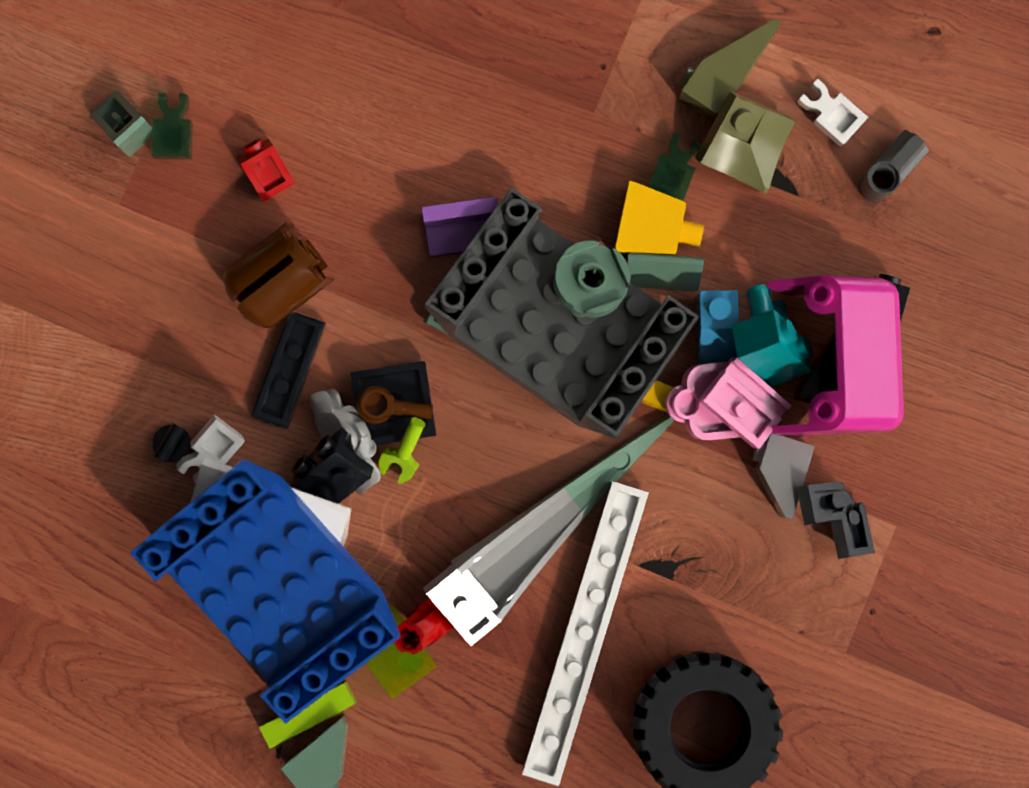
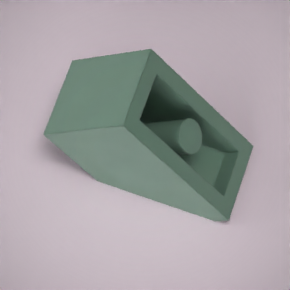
M344 715L281 768L295 788H340L337 782L344 773L349 724L348 719Z

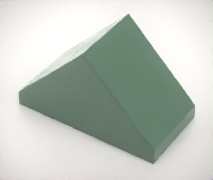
M117 90L90 114L94 121L128 157L133 155L157 133Z

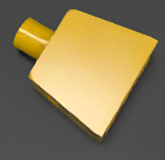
M629 181L614 249L620 252L624 258H627L630 252L675 256L678 243L700 247L704 225L683 220L686 209L684 201L639 183Z

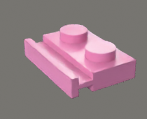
M731 357L728 361L729 364L723 371H720L698 401L751 447L759 449L772 433V426L778 425L781 421V416L792 405L737 357Z

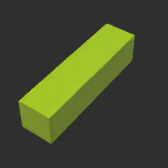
M347 681L332 688L286 724L278 716L261 725L259 729L268 747L271 749L355 705L357 701Z

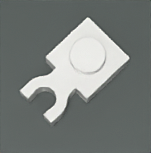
M817 79L811 88L818 93L819 100L811 101L803 94L797 103L805 110L816 112L819 117L814 121V124L838 146L842 147L866 121L868 116L842 93H839L835 99L831 98L825 84Z
M214 414L190 442L191 448L195 452L184 456L176 464L177 470L184 474L190 466H198L200 471L204 457L226 464L242 446L245 439L240 433ZM199 471L193 476L194 483L197 482Z

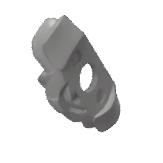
M334 388L312 394L309 397V403L313 411L314 423L321 437L323 438L326 435L331 437L339 429L343 428L348 432L345 447L374 467L371 478L355 490L357 494L363 493L369 487L376 485L381 479L379 469L371 460V457L376 453L377 447L375 442L371 440L367 425L359 417L360 415L355 407L351 405L344 407L342 405L339 393Z

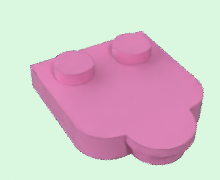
M729 362L691 366L683 375L682 385L672 388L666 397L665 407L668 415L677 422L685 423L688 433L696 439L717 440L740 437L698 401Z

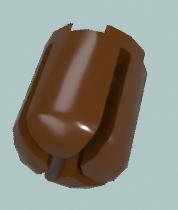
M289 221L229 266L223 277L225 290L232 302L238 300L240 302L237 308L245 319L259 327H274L334 281V278L325 277L323 270L328 266L309 240L305 242L303 239L298 240L289 231L295 226Z

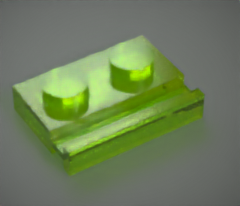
M393 604L389 606L396 625H400L405 620ZM394 643L366 663L392 700L438 666L425 648L421 652L419 651L417 654L412 655L407 652L400 653Z

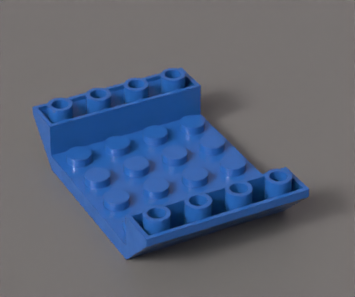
M245 459L241 460L130 551L132 557L155 582L168 572L262 675L267 684L260 697L285 724L400 637V632L382 589L280 475Z

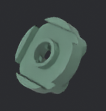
M593 240L582 241L570 246L563 253L554 269L553 286L560 302L575 317L582 318L586 316L596 318L610 314L618 308L627 294L631 279L628 264L620 252L614 248L610 250L606 246L599 245L601 242ZM586 271H593V276L595 273L599 274L601 280L597 282V287L587 286L583 282Z

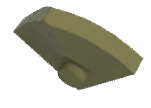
M730 91L700 146L695 159L700 164L729 175L767 194L770 190L779 156L796 121L789 115Z

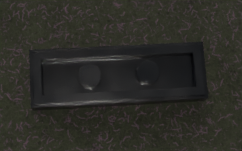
M296 312L288 315L253 409L252 417L286 429L289 428L327 325L326 323Z

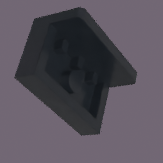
M341 428L331 437L329 435L324 436L311 454L308 456L303 454L298 458L291 470L294 476L290 487L339 504L371 478L374 467L344 446L348 432Z

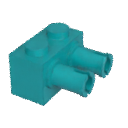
M767 285L750 287L746 291V296L749 302L751 318L732 325L738 359L770 387L811 373L812 368L809 358L813 356L811 343L806 335H800L795 330L792 322L788 319L787 304L781 300L772 301L771 290L768 289Z

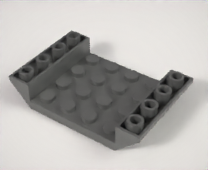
M511 187L430 296L424 307L454 341L577 426L616 439L699 316L669 295L661 304L632 283L629 284L623 301L610 314L596 318L586 316L579 318L572 315L569 309L558 299L553 286V277L556 264L566 249L574 245V243L540 221L539 216L542 208ZM586 271L583 282L587 286L597 287V282L601 280L599 274L595 273L593 276V271Z

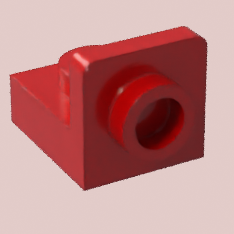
M256 139L241 149L242 154L237 159L263 202L295 184L269 139L263 142L261 139Z

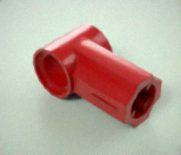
M429 598L405 616L407 619L397 626L400 637L393 643L400 653L407 652L415 655L427 646L432 645L453 629L454 626Z

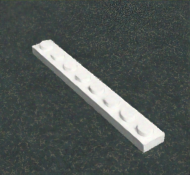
M614 481L611 482L522 775L556 786L560 784L649 492Z

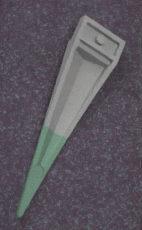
M666 415L451 560L453 564L423 588L429 598L470 646L502 621L557 549L609 491L611 482H617L674 422L669 415Z

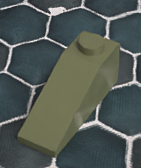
M773 19L701 61L696 70L690 66L678 86L683 88L678 100L714 122L730 91L737 92L777 32L781 22Z

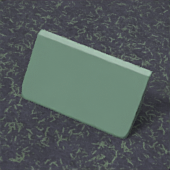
M630 252L626 258L631 276L630 283L636 287L697 291L700 286L704 265L702 257Z

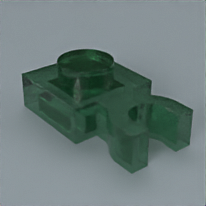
M158 93V105L163 113V119H153L152 157L154 159L192 160L193 122L183 119L189 108V96L187 94H179V105L175 108H169L167 105L168 96L165 93Z
M674 133L668 145L669 157L664 154L660 155L648 187L683 201L696 169L688 165L687 162L693 159L700 143L693 141L689 151H681L677 145L681 135Z

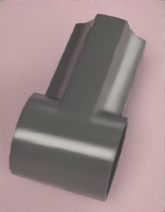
M905 129L861 176L858 187L862 196L868 201L879 202L892 194L929 152L925 142L916 133H911ZM872 175H881L886 180V189L877 188L873 184Z

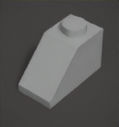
M771 433L759 449L754 448L752 460L757 461L755 471L779 517L793 519L799 500L797 488L802 487L815 446Z

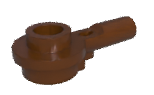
M370 386L359 395L357 411L363 420L371 424H381L387 421L391 415L431 420L433 404L394 400L391 393L385 388Z

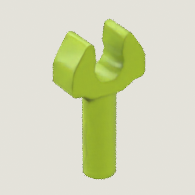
M412 418L398 448H385L379 458L381 475L386 473L392 463H397L402 468L398 484H402L413 477L419 467V463L414 460L411 454L425 427L423 420Z

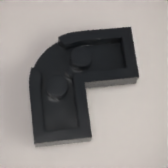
M827 482L797 488L804 525L831 522L838 559L875 553L863 502H854L849 493L844 489V483Z

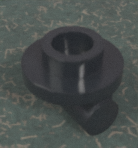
M174 423L161 427L153 438L152 444L155 452L153 456L165 463L180 461L184 456L188 455L191 448V438L188 432Z

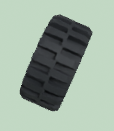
M704 651L692 652V654L686 656L681 654L671 658L672 661L668 664L660 665L653 671L654 675L648 682L645 681L640 688L641 693L638 700L634 703L632 711L634 717L633 723H631L637 753L648 773L652 775L655 781L662 788H750L757 780L762 783L769 775L766 772L770 763L775 764L779 756V752L776 749L778 742H782L783 730L779 725V719H782L780 707L776 705L773 698L775 696L774 693L761 679V676L737 659L717 652L706 653ZM702 690L716 691L730 698L738 708L742 720V732L737 745L728 755L710 763L696 762L685 757L674 745L670 732L671 717L678 703L689 694Z

